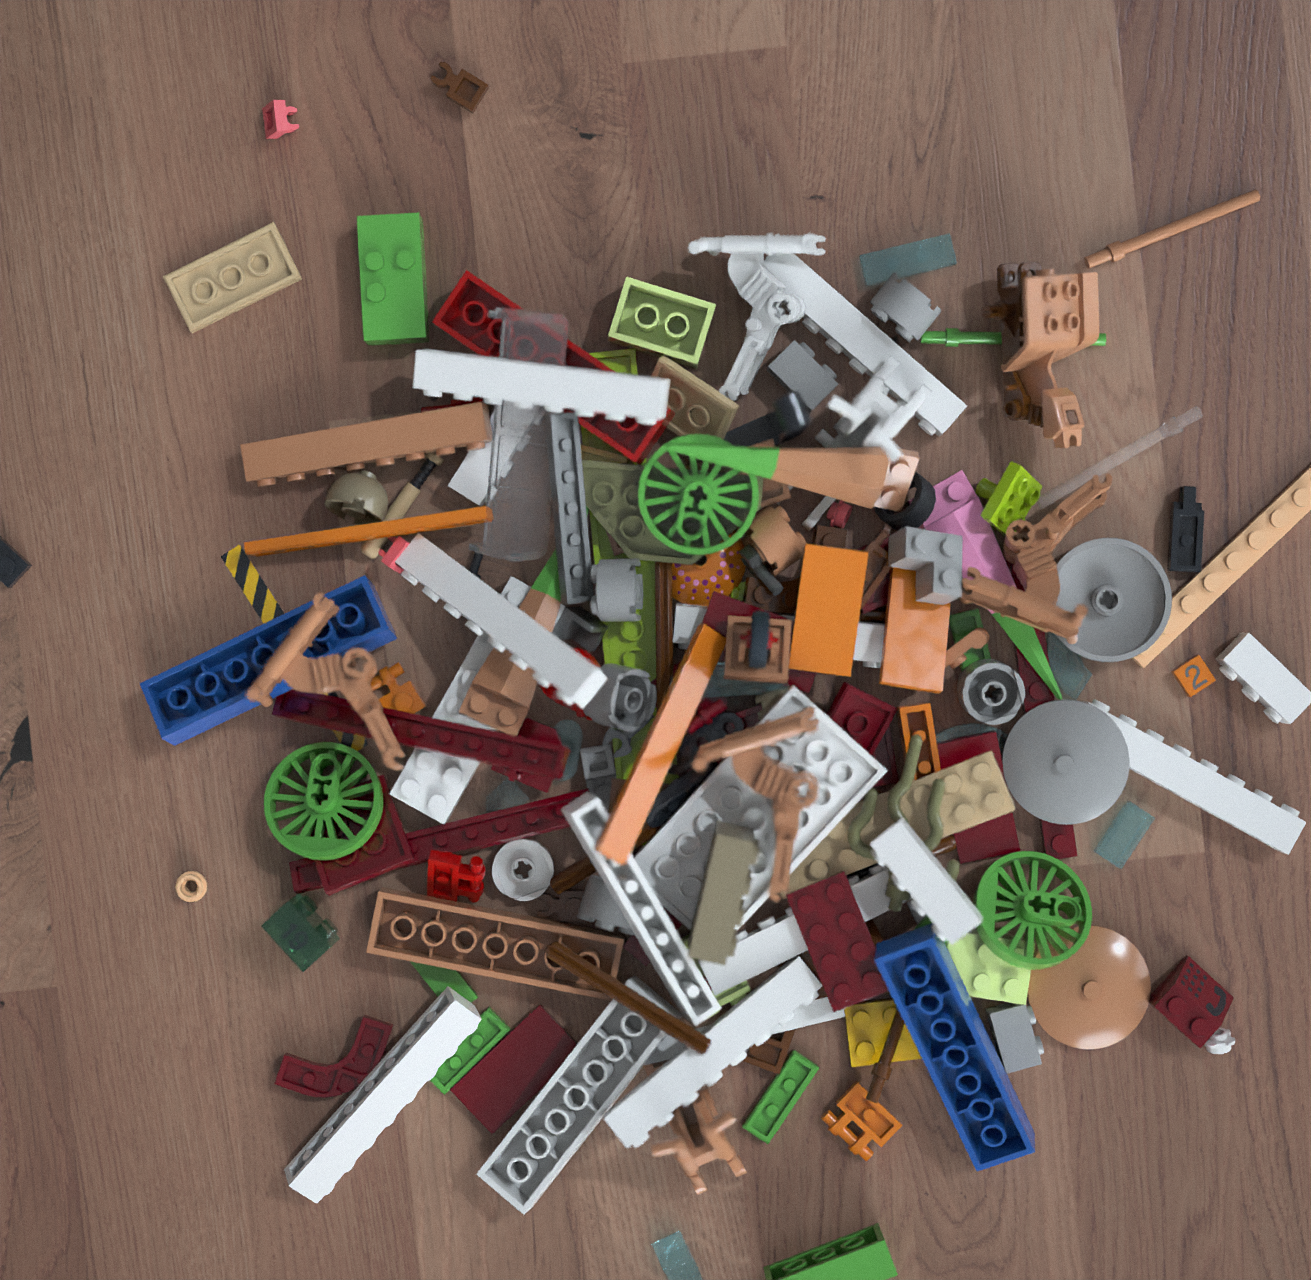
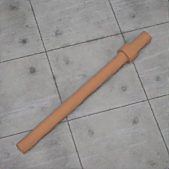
M1255 189L1124 242L1116 241L1106 245V249L1084 257L1085 264L1089 269L1107 261L1113 263L1125 258L1127 253L1260 201V194Z

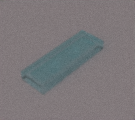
M950 233L859 256L866 287L886 282L893 272L898 274V279L957 264Z

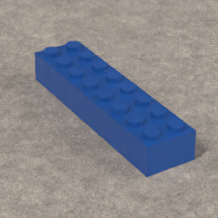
M366 575L324 594V598L332 600L340 608L339 613L335 617L330 618L313 640V646L308 647L303 656L317 659L339 654L344 657L349 650L355 648L364 649L369 653L398 639L376 588ZM313 600L141 682L140 686L161 738L175 746L261 705L258 701L249 700L247 692L264 671V666L291 633L289 630L291 628L294 629L311 607ZM283 679L272 690L270 696L273 699L293 688Z
M934 923L877 943L874 960L976 1171H980L1034 1153L1035 1132L944 941L940 940L931 926Z

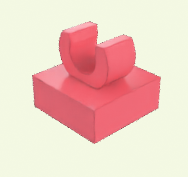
M272 100L262 108L266 139H278L285 133H292L299 128V124H290L287 121V115L292 116L297 113V108L292 106L286 107L285 100Z
M395 536L388 537L393 544L387 552L383 549L378 551L379 555L383 557L381 562L401 574L403 569L395 561L410 543L400 536L398 538Z

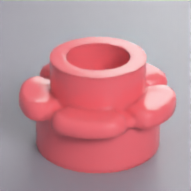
M842 500L839 503L833 502L827 514V519L831 520L830 526H837L843 529L850 518L853 506Z

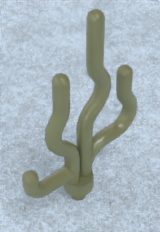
M914 734L910 738L901 779L891 789L888 796L887 809L894 823L903 817L909 824L906 816L901 811L900 800L911 788L915 777L922 745V737L918 734ZM935 779L933 781L927 806V818L931 832L923 843L931 852L939 845L943 837L940 806L945 782L942 779ZM871 788L864 796L861 812L850 824L848 841L851 848L857 854L875 860L871 854L873 847L864 844L860 838L861 830L872 818L878 793L875 789ZM950 860L947 863L946 871L955 881L960 865L958 861ZM885 864L889 872L885 895L890 897L888 909L901 911L902 902L909 901L911 894L906 889L901 891L891 878V875L894 873Z

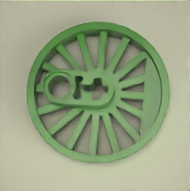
M706 434L685 435L670 441L734 446L724 439ZM666 443L649 459L639 482V507L647 527L663 544L686 554H711L731 546L744 535L755 517L759 501L756 475L748 473L751 480L750 483L718 488L717 486L741 471L732 469L713 481L723 465L716 464L709 475L706 476L709 461L703 460L701 472L698 474L696 457L689 456L692 475H690L677 453L669 450ZM669 452L685 480L657 461L663 453ZM654 466L677 482L680 487L648 480L652 467ZM646 486L677 492L678 495L646 500ZM697 486H702L703 492L708 494L707 499L702 498L700 503L694 502V496L690 495V490H696ZM752 489V503L719 496V494ZM680 501V503L656 518H651L647 506ZM717 502L750 509L746 520L742 522L718 505ZM712 509L740 528L729 537ZM680 510L679 517L665 535L656 524ZM708 516L724 540L711 546L707 529ZM687 517L697 518L701 524L700 530L694 534L687 533L683 529V520ZM677 530L681 537L685 539L684 544L671 539ZM703 537L704 547L690 546L691 540Z
M334 742L309 744L289 754L273 771L264 795L265 818L275 838L290 851L313 860H334L347 856L359 849L376 830L383 811L382 786L372 765L358 751L349 746ZM337 754L346 756L342 764L337 760ZM310 758L311 768L308 776L300 766V763ZM355 761L363 765L344 780ZM334 765V770L330 775H322L323 770L327 766ZM295 768L306 782L307 788L287 778V775ZM368 774L370 775L372 783L350 789ZM282 783L305 796L278 794ZM374 792V802L349 800ZM276 802L301 804L276 812ZM345 808L372 811L367 821ZM337 813L364 827L354 836ZM300 815L280 830L278 821ZM333 819L349 840L337 838ZM304 824H306L303 830L301 831L300 835H292L295 831H297ZM325 826L327 827L329 838H324ZM315 829V836L311 837V834Z
M1020 851L1001 857L986 870L973 897L974 906L983 915L982 922L976 926L982 941L997 957L1019 968L1040 970L1060 964L1080 949L1090 932L1092 906L1083 882L1065 863L1044 853ZM1021 864L1029 865L1028 885ZM1004 867H1011L1015 882L1005 872ZM1038 867L1047 870L1048 873L1037 891ZM1055 875L1063 883L1050 893H1047L1046 890ZM998 880H999L1000 883L1004 886V888H1002V887H1000L999 885H997V884H998ZM1068 888L1073 898L1058 894ZM996 910L1004 911L1003 913L995 914ZM1058 910L1064 911L1068 919L1062 918ZM1012 920L994 934L995 923ZM1020 923L1010 945L1006 947L999 941V938ZM1073 924L1079 925L1078 933L1070 928ZM1025 931L1023 956L1014 952ZM1056 933L1073 942L1072 947L1069 949ZM1034 938L1041 958H1033ZM1046 939L1058 952V956L1052 957Z

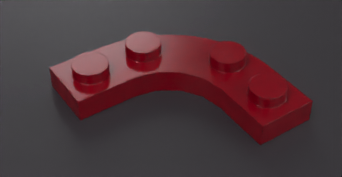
M364 1015L352 1049L347 1056L338 1062L330 1064L315 1063L286 1052L274 1084L304 1095L321 1098L336 1097L358 1087L381 1061L394 1025Z

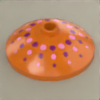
M734 530L728 536H732L736 531ZM741 538L721 551L704 554L706 563L702 566L696 563L693 565L672 563V597L683 604L708 606L713 591L730 596L732 590L738 587L742 581L746 568L741 561L743 557L739 553L744 548Z

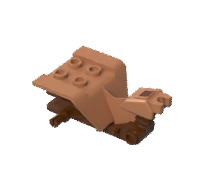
M1026 262L1019 265L1017 263L1000 264L997 268V291L1000 295V301L995 302L993 305H984L981 311L990 312L981 314L985 319L995 318L996 320H1001L1003 413L1012 421L1029 420L1028 424H1034V426L1043 428V437L1045 439H1054L1055 448L1081 446L1084 421L1076 395L1066 387H1057L1051 371V364L1094 344L1098 340V272L1055 275L1054 269L1041 270L1038 262ZM1029 270L1031 271L1032 277H1027Z

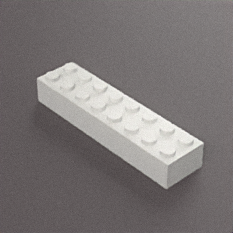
M511 576L501 596L519 608L531 587ZM563 604L560 605L554 628L566 607ZM485 632L477 636L432 718L496 731L458 714L473 679L494 648L487 642L490 636ZM415 748L390 795L445 824L453 813L480 762Z
M637 976L627 980L626 986L676 1018L681 1019L682 1014ZM613 999L481 1167L477 1175L525 1215L601 1121V1115L611 1108L668 1034Z

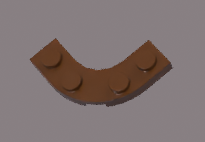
M814 525L812 544L845 548L847 529ZM801 573L789 581H778L783 586V591L776 596L771 593L759 578L746 577L743 602L770 612H795Z

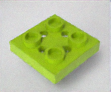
M1011 461L998 484L986 478H983L978 483L976 495L988 500L980 516L1001 535L1005 536L1006 530L1012 522L1025 520L1031 506L1038 501L1040 490L1043 486L1021 465Z

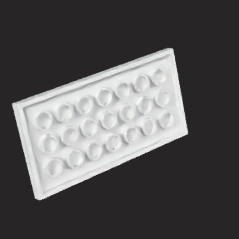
M794 685L788 689L755 725L766 723L765 720L768 719L773 721L801 712L808 706L815 708L814 717L809 720L814 718L819 720L818 730L814 733L805 732L774 742L775 745L772 746L770 744L762 746L764 752L772 759L793 766V772L805 770L813 773L819 784L816 801L811 806L803 808L799 813L798 835L793 845L790 874L887 772L882 764ZM733 756L725 758L633 857L660 904L689 929H691L717 820L753 828L755 839H759L758 847L760 848L756 865L749 866V869H751L750 877H752L749 895H742L744 900L743 908L745 910L741 926L769 897L768 890L770 879L773 875L776 852L773 800L754 792L735 774L732 764ZM801 782L799 794L806 795L807 790H809L808 784Z

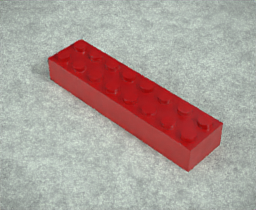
M467 270L432 321L436 326L481 356L615 372ZM563 408V413L575 412V409ZM667 408L666 418L656 420L655 424L637 423V417L625 416L624 420L606 419V413L594 412V416L578 415V422L626 457L641 465L676 413Z

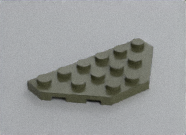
M582 459L586 506L609 535L619 544L629 559L638 558L639 560L693 565L703 556L682 553L666 546L647 527L642 517L638 500L639 482L646 465ZM654 466L652 467L648 480L680 487L677 482ZM666 467L685 480L679 468ZM687 469L689 474L692 475V471ZM718 472L713 481L726 473ZM736 474L717 487L750 483L751 480L749 475ZM756 476L759 489L757 511L761 509L764 479L761 476ZM646 486V500L678 495L677 492ZM697 486L696 490H690V495L694 496V502L700 503L702 498L707 499L708 494L703 492L702 486ZM752 489L719 494L722 497L752 503ZM680 501L647 506L651 518H656L680 503ZM717 502L718 505L742 522L746 520L750 509ZM712 509L727 535L738 527L719 512ZM680 510L656 524L665 535L679 517ZM708 516L707 529L711 546L718 544L723 539ZM687 517L683 520V529L687 533L694 534L700 530L701 524L697 518ZM678 530L671 538L680 544H684L685 539L681 537ZM703 537L691 540L690 546L704 547Z

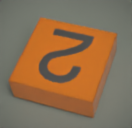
M1200 655L1193 656L1171 671L1188 697H1192L1216 681Z

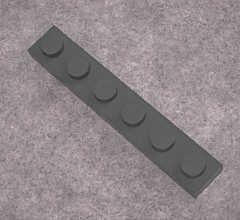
M575 412L544 415L561 604L568 605L588 602L594 596L591 580V557L578 415H575Z

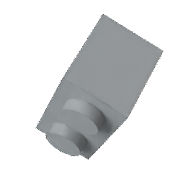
M794 340L768 366L767 371L789 393L799 391L807 411L811 413L837 387L838 383L835 381L837 375L826 364L820 366L813 359L815 353L804 342L799 345Z
M1007 1002L985 1009L997 1054L1007 1074L1042 1064L1040 1055L1044 1054V1048L1040 1036H1034L1032 1025L1036 1024V1019L1031 1006L1026 1007V1005Z

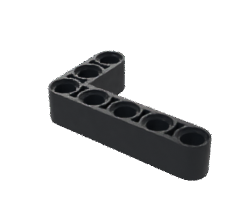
M796 391L772 402L766 415L728 431L724 440L734 446L747 447L773 438L774 444L777 446L803 434L812 420L800 392Z

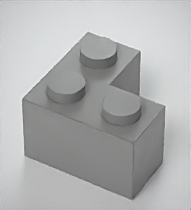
M905 527L889 536L888 566L916 571L915 601L945 605L962 597L963 536L912 527Z

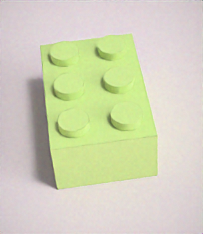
M626 276L608 334V341L628 348H635V350L657 357L665 355L674 362L697 369L716 304Z
M972 929L953 945L947 941L945 945L971 997L1026 1005L1031 969L1013 966L997 957L982 941L977 930ZM1003 935L999 938V941L1008 947L1014 936ZM1021 937L1014 952L1023 956L1024 937Z

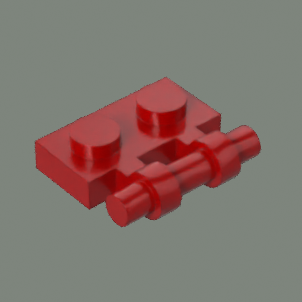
M431 849L428 858L427 896L457 902L458 896L461 895L468 897L470 902H478L484 892L482 879L485 876V866L482 858L474 856L469 864L461 863V855H456L449 851Z

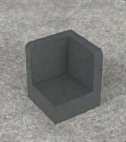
M565 607L552 634L560 640L573 639L592 652L596 650L608 626L582 607Z

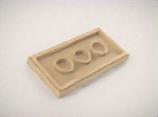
M274 222L163 276L191 333L302 280L297 266Z

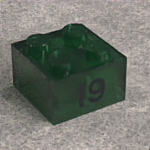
M297 894L266 920L261 927L298 968L304 972L340 938L337 935L339 932L337 927L328 918L323 920L316 912L318 907L307 895L302 897L301 894Z

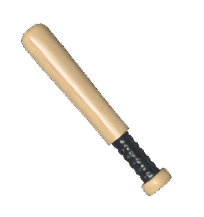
M433 452L426 453V461L420 467V470L417 471L411 482H407L389 507L383 521L402 519L421 492V486L430 476V473H432L437 465L440 466L444 460ZM381 538L364 541L361 546V552L369 558H376L379 554L378 551L383 549L389 539Z

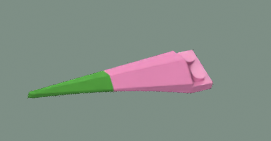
M963 470L934 485L936 502L932 513L923 525L926 530L963 536L962 578L973 580V577L967 575V570L969 567H974L980 571L981 575L1008 586L1013 585L1017 589L990 524L980 516L984 509ZM914 498L908 500L909 505L911 504ZM988 609L1055 697L1061 700V692L1034 628L1007 616L1001 617V614Z

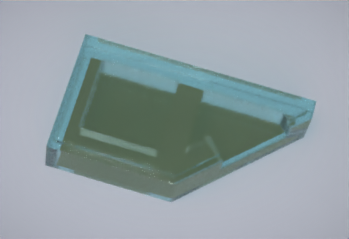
M507 778L486 797V813L525 804L530 798L515 781H510Z

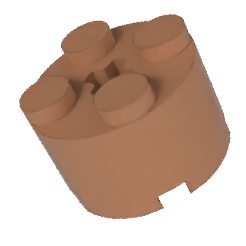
M767 506L755 514L751 525L745 532L746 537L742 539L745 547L750 545L757 551L762 563L771 570L770 573L774 577L804 556L805 543H807L798 531L794 533L789 526L790 518L781 506L775 509Z

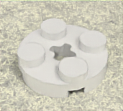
M526 838L511 841L502 846L495 856L492 866V877L499 891L519 901H529L541 896L550 885L554 873V862L547 848L537 840ZM519 861H524L525 865L530 864L532 867L528 871L529 876L527 878H523L522 874L516 875L514 869L519 867Z

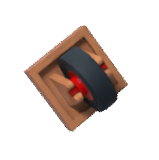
M753 611L752 617L728 616L724 679L787 684L791 620L770 619L769 612Z

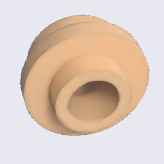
M187 871L181 874L176 881L178 896L187 902L200 900L207 891V881L197 871ZM189 881H194L197 884L196 891L192 892L187 888Z

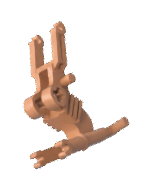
M1107 473L1104 478L1105 483H1100L1098 475H1094L1092 479L1055 509L1051 510L1037 524L1032 525L1025 520H1016L1008 526L1002 553L1008 562L1014 564L1013 570L1016 572L1018 579H1020L1025 592L1015 589L1013 585L1008 586L981 575L978 569L969 567L967 575L974 579L964 578L962 586L965 591L971 594L962 593V597L959 600L964 604H977L1001 614V617L1007 616L1041 631L1052 632L1064 637L1067 643L1075 644L1078 641V628L1087 615L1088 609L1085 605L1080 604L1076 606L1073 612H1070L1056 605L1060 594V581L1057 564L1052 554L1059 542L1072 528L1096 508H1100L1105 504L1107 499L1106 491L1111 487L1112 476Z
M319 592L315 595L311 607L294 629L291 628L289 630L291 633L264 666V671L248 690L247 698L251 701L260 702L264 707H269L273 702L270 693L283 679L291 688L301 692L327 694L341 691L367 723L383 754L385 765L397 771L404 768L403 765L394 762L396 757H405V753L402 751L383 713L382 705L371 687V679L377 671V663L373 656L361 648L349 650L344 657L339 654L317 659L303 656L306 649L313 646V640L330 618L335 617L340 610L332 600L324 598V594ZM358 658L368 661L363 665L365 670L363 672L353 669L357 666L356 659Z
M808 706L801 712L770 721V719L765 720L766 723L701 745L693 762L695 770L703 771L708 761L723 756L724 758L733 756L732 764L735 774L754 792L773 800L776 852L768 893L769 897L776 902L780 900V895L777 893H780L781 890L782 892L788 891L793 845L799 828V813L803 808L811 806L816 801L819 784L813 773L805 770L793 772V766L772 759L764 752L762 746L767 744L772 746L775 745L774 742L801 733H814L817 731L819 720L817 718L809 720L814 717L815 708L813 706ZM801 782L808 784L809 790H807L806 795L799 794Z
M654 1063L643 1067L647 1076H650L662 1065L655 1067ZM708 1088L696 1091L699 1096L688 1106L684 1107L681 1104L672 1111L674 1117L669 1121V1124L674 1134L678 1136L676 1139L651 1144L654 1157L674 1153V1157L682 1167L685 1175L691 1180L697 1195L708 1191L703 1175L699 1171V1166L716 1158H720V1160L725 1158L736 1178L747 1173L741 1156L736 1154L735 1148L730 1144L722 1131L735 1122L736 1119L730 1109L718 1118H714L719 1113Z

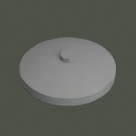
M1099 538L1076 546L1059 560L1057 570L1060 581V594L1056 605L1070 612H1073L1076 606L1080 604L1085 605L1088 609L1087 615L1078 628V641L1075 644H1069L1064 637L1055 634L1069 650L1093 661L1118 662L1141 654L1161 636L1171 613V587L1163 567L1146 549L1124 539Z
M1061 699L1040 704L1025 713L1017 721L1006 740L1002 763L1007 786L1016 801L1025 810L1042 820L1068 825L1092 820L1106 812L1117 801L1128 779L1130 760L1126 740L1120 728L1111 717L1089 703Z

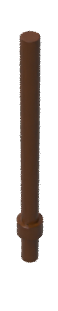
M898 1008L896 1009L879 1061L874 1063L871 1072L873 1078L866 1100L873 1103H878L885 1080L889 1081L892 1072L890 1065L905 1025Z

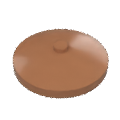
M1079 925L1071 926L1070 928L1078 933ZM1091 925L1084 944L1071 957L1050 968L1031 970L1027 1002L1032 1007L1035 1019L1039 1025L1057 1041L1079 1049L1104 1048L1127 1037L1141 1022L1150 1000L1151 982L1149 971L1144 958L1128 939L1109 928ZM1056 933L1070 949L1073 942ZM1046 939L1052 957L1058 956V952ZM1038 949L1034 953L1033 958H1041Z

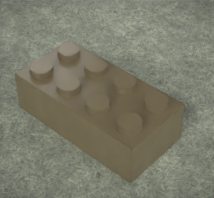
M716 821L688 937L689 958L725 966L727 957L734 956L737 944V930L734 928L735 926L741 927L745 910L743 908L744 900L742 895H749L752 883L749 866L756 865L760 848L758 847L759 839H755L753 828Z

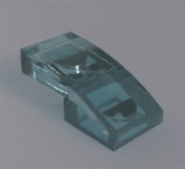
M681 1231L652 1243L661 1267L669 1280H704Z

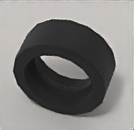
M915 472L909 490L916 487L915 497L911 504L904 511L895 515L894 510L875 507V512L879 519L890 525L894 530L899 531L905 527L918 528L929 518L936 502L935 489L929 481Z

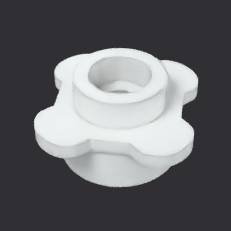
M1220 1027L1205 1043L1206 1050L1212 1054L1229 1052L1231 1045L1235 1044V1038L1230 1036L1231 1031Z

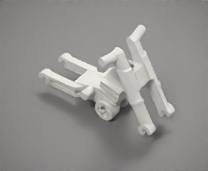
M768 233L767 236L702 237L689 244L688 249L692 254L703 251L709 252L712 256H716L720 252L731 254L728 262L730 278L741 297L753 306L750 319L746 321L747 332L744 344L725 384L719 389L721 394L732 401L738 400L740 391L742 395L749 393L752 382L773 344L778 329L784 324L799 321L805 313L803 300L795 294H787L784 291L786 286L767 270L764 264V253L768 255L775 253V256H780L781 253L823 255L826 252L825 249H817L816 243L824 242L826 240L824 236L806 234L804 236H780V234H775L773 236V233ZM784 302L788 303L787 307L792 310L789 315H784L785 309L781 307Z
M890 356L878 370L877 374L869 380L868 384L853 400V405L837 396H834L830 401L828 407L844 415L833 427L838 436L834 439L822 429L815 439L825 448L880 446L894 463L903 454L890 437L897 435L933 391L923 384L904 407L902 405L898 406L882 392L883 388L880 387L900 364ZM788 485L789 490H791L793 486ZM825 496L801 525L810 531L836 499Z

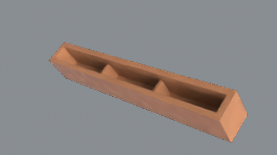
M478 402L241 444L240 447L246 482L257 483V487H268L276 485V479L286 478L287 482H297L305 480V474L316 473L317 477L335 475V469L345 467L346 472L360 471L365 469L364 464L376 462V467L395 464L394 459L406 457V461H417L425 459V453L436 452L437 456L455 454L454 448L466 446L467 451L480 450L485 448V443L494 442L488 404Z

